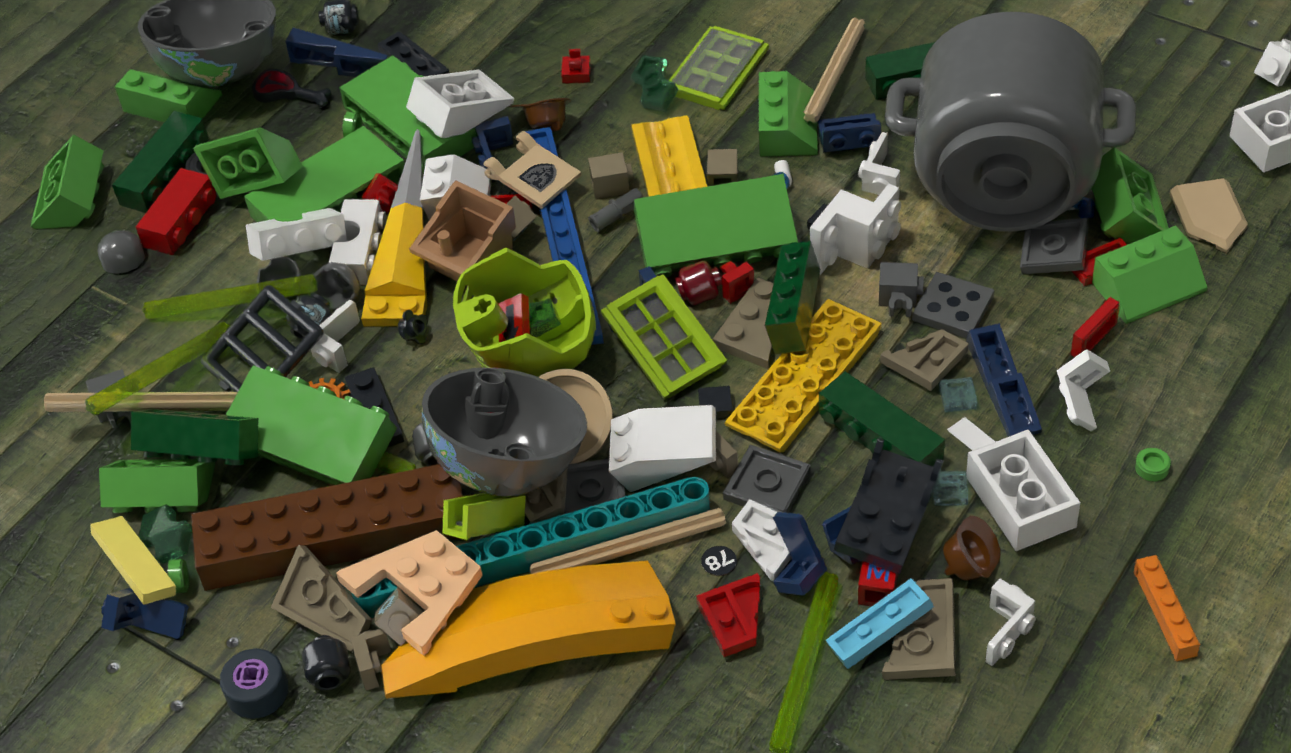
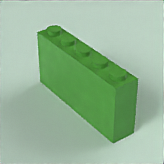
M392 55L339 87L344 109L350 112H358L365 126L406 159L415 131L418 129L421 134V166L423 173L426 159L453 154L460 157L473 149L472 137L476 136L475 127L461 135L441 138L434 134L431 128L424 122L419 121L406 108L414 79L423 76L416 74L407 63H402Z
M362 126L301 162L303 167L285 182L254 190L244 197L250 217L256 222L272 219L281 222L297 221L303 219L302 213L331 208L341 213L344 199L364 200L362 196L376 173L382 174L398 185L405 164L401 157L365 126Z
M784 174L634 199V213L645 268L650 266L656 277L664 274L667 278L672 273L679 272L681 268L700 261H707L710 266L719 269L720 266L729 261L738 262L744 260V263H755L762 260V257L774 255V258H779L781 245L798 242Z
M254 365L252 366L226 415L259 418L258 456L331 485L372 477L397 429L389 419L390 414L376 406H372L371 409L363 407L360 401L350 396H345L344 399L336 397L333 391L323 386H319L318 389L312 388L308 382L296 376L288 379L283 377L284 375L280 371L267 366L264 370Z

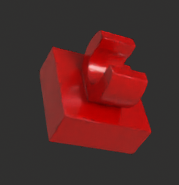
M569 49V56L562 57V84L590 82V56H581L580 49Z
M376 173L362 199L379 200L381 211L389 214L398 185L382 174Z
M732 261L720 266V269L725 273L721 277L723 297L731 304L743 297L754 283V268L747 262L737 267Z

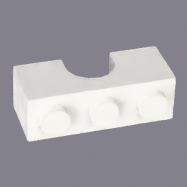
M344 199L341 213L344 215L346 239L348 242L333 243L329 263L346 264L355 272L360 285H366L381 241V230H384L387 222L386 213L381 211L379 200Z
M331 208L302 213L303 219L297 221L281 222L272 219L247 224L249 253L264 261L331 247L334 242H347L344 215Z

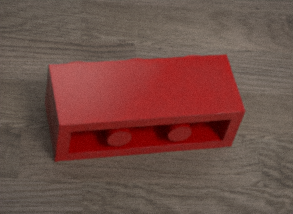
M180 168L136 225L143 248L174 255L180 245L185 242L186 237L195 225L200 222L201 217L209 206L215 202L217 197L216 190L208 175Z

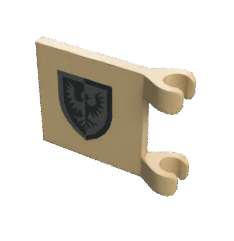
M525 131L516 136V140L519 141L516 148L524 155L510 167L505 169L494 157H490L484 162V166L487 167L484 171L486 177L492 180H499L541 209L581 176L579 170L537 144Z

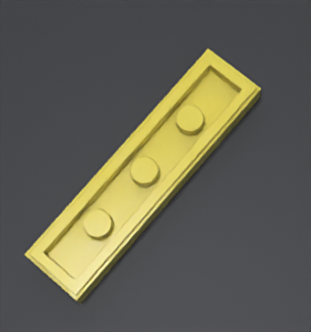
M123 516L90 524L92 536L143 605L176 595V585Z

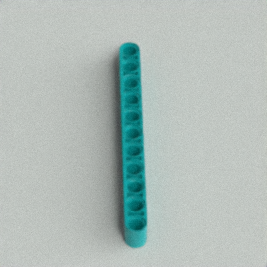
M690 477L456 547L481 566L483 576L475 586L479 587L529 572L530 565L710 511L709 487L702 478ZM384 578L359 598L352 593L351 595L370 618H375L377 609L397 589V586L388 578Z

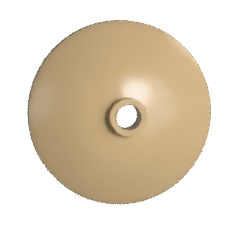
M558 369L539 376V378L551 382L571 395L584 411L587 420V432L578 454L570 464L589 460L602 449L610 436L613 409L608 394L594 378L581 371Z

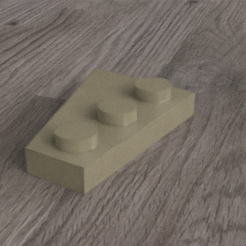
M757 277L712 339L719 350L767 369L769 368L770 354L773 347L765 328V321L773 283Z
M298 545L271 608L320 635H329L340 639L346 644L348 650L354 652L350 638L368 631L372 619L306 546Z
M952 578L917 580L916 584L931 599L934 608L900 631L899 635L896 634L892 644L893 651L889 661L885 662L882 670L884 680L956 676L954 584Z

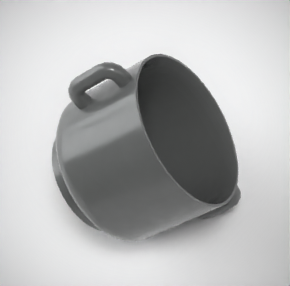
M999 12L969 19L943 34L927 53L922 66L921 78H903L890 86L887 93L885 121L886 125L894 133L915 137L914 162L918 177L925 189L942 206L959 219L976 227L994 231H1021L1041 226L1072 208L1087 195L1098 177L1102 163L1103 147H1120L1133 139L1136 131V105L1129 93L1121 89L1104 88V72L1101 60L1090 42L1075 29L1043 15L1025 12ZM906 96H919L917 118L903 117ZM1103 106L1117 108L1116 129L1103 128Z

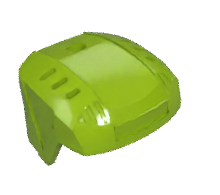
M506 247L467 268L460 275L456 283L453 309L457 329L482 368H502L539 377L547 372L558 369H573L587 357L596 330L595 314L583 278L576 267L568 260H558L540 265ZM465 286H467V289H466V291H465L464 298H463V301H462L463 291H464V289H465ZM521 293L528 296L530 335L525 333L499 343V334L506 329L508 318L498 303ZM554 297L557 299L556 304H553L552 299ZM537 302H540L543 307L541 312L536 307Z

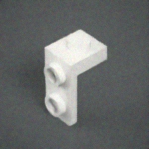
M1282 39L1281 42L1270 41L1254 73L1277 86H1282L1291 70V41Z
M882 132L877 142H872L867 161L863 160L861 162L858 176L862 178V191L880 195L888 183L900 187V170L882 165L887 155L888 133Z
M348 300L319 325L324 330V334L311 349L312 356L319 364L324 367L329 366L338 373L348 366L343 346L338 341L360 322L355 302Z
M1087 349L1059 368L1057 373L1061 383L1059 389L1065 397L1069 419L1075 425H1080L1089 431H1093L1097 426L1085 389L1109 373L1110 369L1107 361Z
M999 579L991 588L990 608L1007 618L1008 621L987 645L986 663L991 666L1000 657L1005 659L1010 654L1018 636L1021 633L1026 635L1036 620V617L1033 616L1035 600L1027 596L1019 587L1010 585L1002 579Z

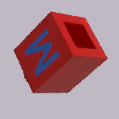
M863 561L858 583V605L873 606L896 590L899 574Z

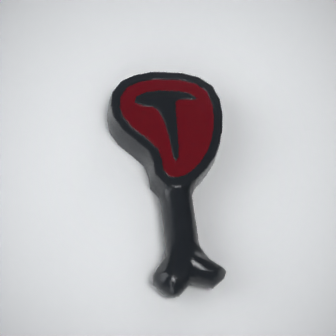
M279 69L263 71L252 85L255 99L263 103L280 99L293 100L299 98L315 102L318 107L324 108L328 105V99L332 96L331 90L328 88L314 91L299 87L291 74Z

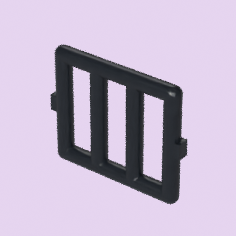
M267 285L203 355L201 364L220 380L219 385L225 391L238 392L242 383L216 360L229 346L251 367L254 365L265 370L269 366L237 338L249 323L287 356L276 369L284 375L283 377H287L322 338L324 330L304 313L305 309L295 300L291 302L276 288ZM269 300L308 332L297 347L258 315Z

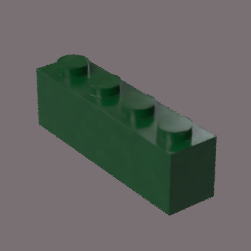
M935 42L866 57L865 79L875 99L887 98L890 86L900 79L921 78L925 57Z
M173 111L112 184L120 206L143 213L149 210L180 168H186L187 160L195 153L193 148L209 140L203 118Z
M811 241L792 242L787 245H781L765 321V328L775 354L806 351L820 275V267Z
M846 371L819 392V414L827 423H833L843 430L851 440L858 441L870 449L872 454L876 442L880 438L885 440L884 450L934 467L936 459L944 460V438Z
M159 409L131 411V450L144 451L145 457H163L164 453L171 454V459L188 460L190 456H197L198 462H217V458L225 459L224 464L243 465L245 464V459L258 457L259 418Z

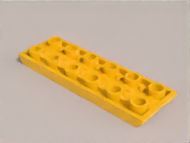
M688 115L669 118L659 122L631 124L648 197L707 187Z
M827 299L811 318L806 351L782 353L725 421V426L743 435L750 436L778 452H784L818 411L819 392L844 371L848 373L878 336L882 323Z

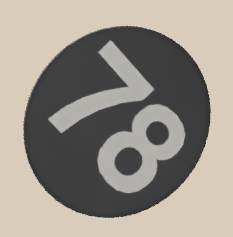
M725 546L711 547L703 553L701 558L702 567L712 575H725L731 572L737 563L735 553Z

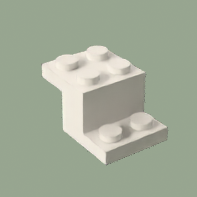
M888 183L874 202L844 190L839 191L810 227V241L820 267V275L828 265H832L836 261L837 256L867 269L875 259L881 258L886 245L890 240H894L900 231L901 225L898 223V214L901 209L899 187Z

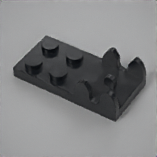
M878 438L872 459L868 460L861 485L835 542L834 551L900 574L939 479L943 460L936 459L934 467L884 450L885 440Z

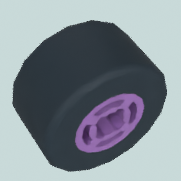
M254 648L243 650L233 655L224 664L220 673V687L230 709L240 717L255 719L275 712L284 703L288 694V679L276 655L268 650Z

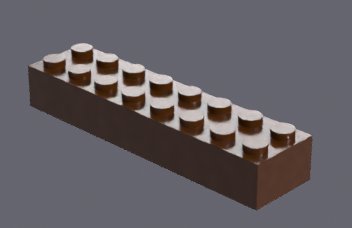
M438 464L193 513L191 517L195 568L206 591L285 575L298 545L306 546L323 566H329L373 557L436 530L449 541L461 539L443 534L444 500L463 497L462 485Z

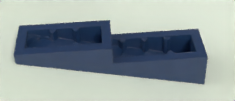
M293 27L285 41L290 62L336 67L338 75L357 77L388 58V55Z
M1000 323L969 330L966 340L969 343L968 348L1007 436L1009 437L1025 430H1029L1032 435L1041 433L1042 428L1022 373H1017Z

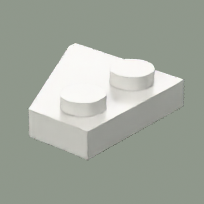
M749 499L732 522V531L769 579L774 581L790 561L791 556L773 520V516L777 512Z

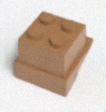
M456 180L435 207L436 212L409 248L410 253L426 260L429 268L458 281L460 275L467 268L491 256V254L506 247L513 250L511 233L516 229L513 207Z

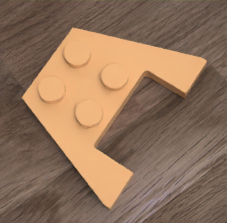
M437 530L336 572L338 581L357 598L384 578H388L420 605L425 612L402 628L401 632L403 638L423 656L430 650L432 646L431 641L438 631L446 628V620L456 607H461L483 576L481 566Z

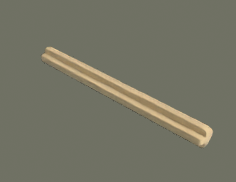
M852 18L804 110V120L806 122L816 123L821 117L865 29L863 19Z
M238 392L47 393L44 397V407L47 412H115L146 409L228 411Z
M721 508L713 509L530 565V572L533 574L548 570L598 564L724 526L726 524L725 516Z

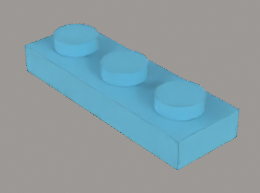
M911 578L827 638L826 642L845 667L849 669L934 608L931 599Z

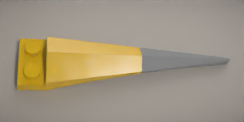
M418 129L415 131L364 291L365 300L361 317L363 327L398 326L400 319L403 318V313L407 310H411L415 315H426L425 260L410 253L409 250L423 230V206L420 202L422 189L421 134Z

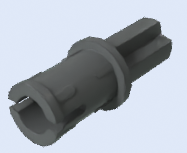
M635 188L617 200H609V205L588 217L590 225L599 233L613 222L624 220V215L634 210V199L643 198V194Z

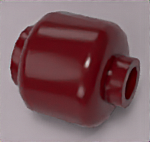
M700 261L681 268L679 271L680 277L675 278L682 300H688L692 305H698L717 298L719 294L718 286L722 285L718 268L711 269L707 261Z

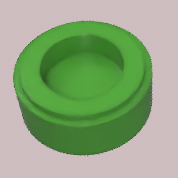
M346 112L343 119L344 137L362 127V117L358 112Z
M1146 448L1137 455L1135 470L1141 478L1147 481H1160L1169 474L1171 460L1168 454L1161 449Z
M184 559L169 560L168 576L176 585V593H184L189 587V573L186 561Z

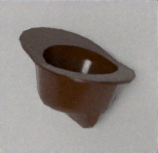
M555 98L532 104L510 105L508 107L523 108L528 123L533 130L551 127L552 132L560 130L565 122L566 105L571 102V99Z
M977 516L967 517L961 523L956 533L944 544L943 553L947 562L944 573L947 576L955 574L965 581L979 577L988 578L992 574L1000 560V546L993 530L984 520Z

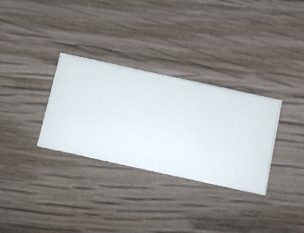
M965 417L947 429L972 451L995 442Z

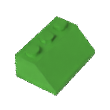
M129 69L115 86L123 112L165 122L173 111L204 118L222 95L221 90L195 86L171 77Z
M788 71L759 72L760 156L818 155L817 122L812 123L811 121L806 122L804 120V110L814 90Z
M261 127L199 144L193 148L220 199L283 183L303 167L289 140Z
M74 134L44 168L30 227L34 229L76 227L84 218L88 219L95 209L93 198L100 186L97 179L104 167V163L101 162L104 150Z
M1115 147L1102 156L1098 177L1091 188L1096 200L1094 206L1099 212L1102 221L1100 227L1103 233L1108 238H1122L1128 245L1168 229L1153 175Z
M1177 226L1095 257L1092 284L1106 300L1112 297L1120 302L1118 315L1126 324L1207 291V284L1194 245Z
M197 459L118 460L99 468L101 507H112V512L114 513L131 512L133 507H144L145 512L165 511V506H177L178 512L196 511L197 506L208 501L215 462H198Z

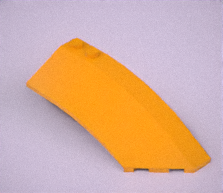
M649 561L586 565L548 570L477 587L471 591L461 607H456L446 620V628L438 631L431 641L432 646L427 654L423 656L406 641L381 665L385 698L457 692L458 687L487 678L563 660L604 654L669 649L676 623L668 594Z

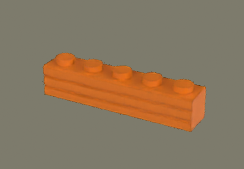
M1157 555L1136 559L1134 574L1168 642L1175 661L1197 657L1200 643Z

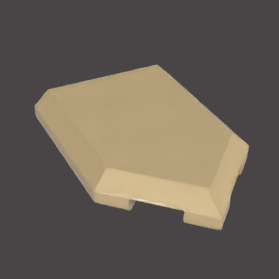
M1224 178L1176 185L1170 190L1169 194L1186 234L1198 241L1204 239L1215 244L1216 249L1227 253L1233 246V242L1240 234L1242 235L1248 226L1230 183Z

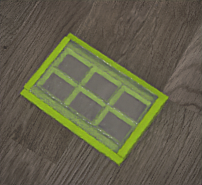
M710 26L666 83L664 91L669 92V95L716 110H724L767 52L769 44L755 37L718 26Z
M664 274L651 279L601 309L600 313L664 400L674 396L727 363L725 356Z

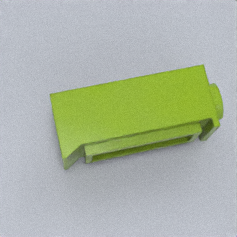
M480 493L444 500L443 534L468 540L470 537L523 527L525 523L526 495L494 496Z

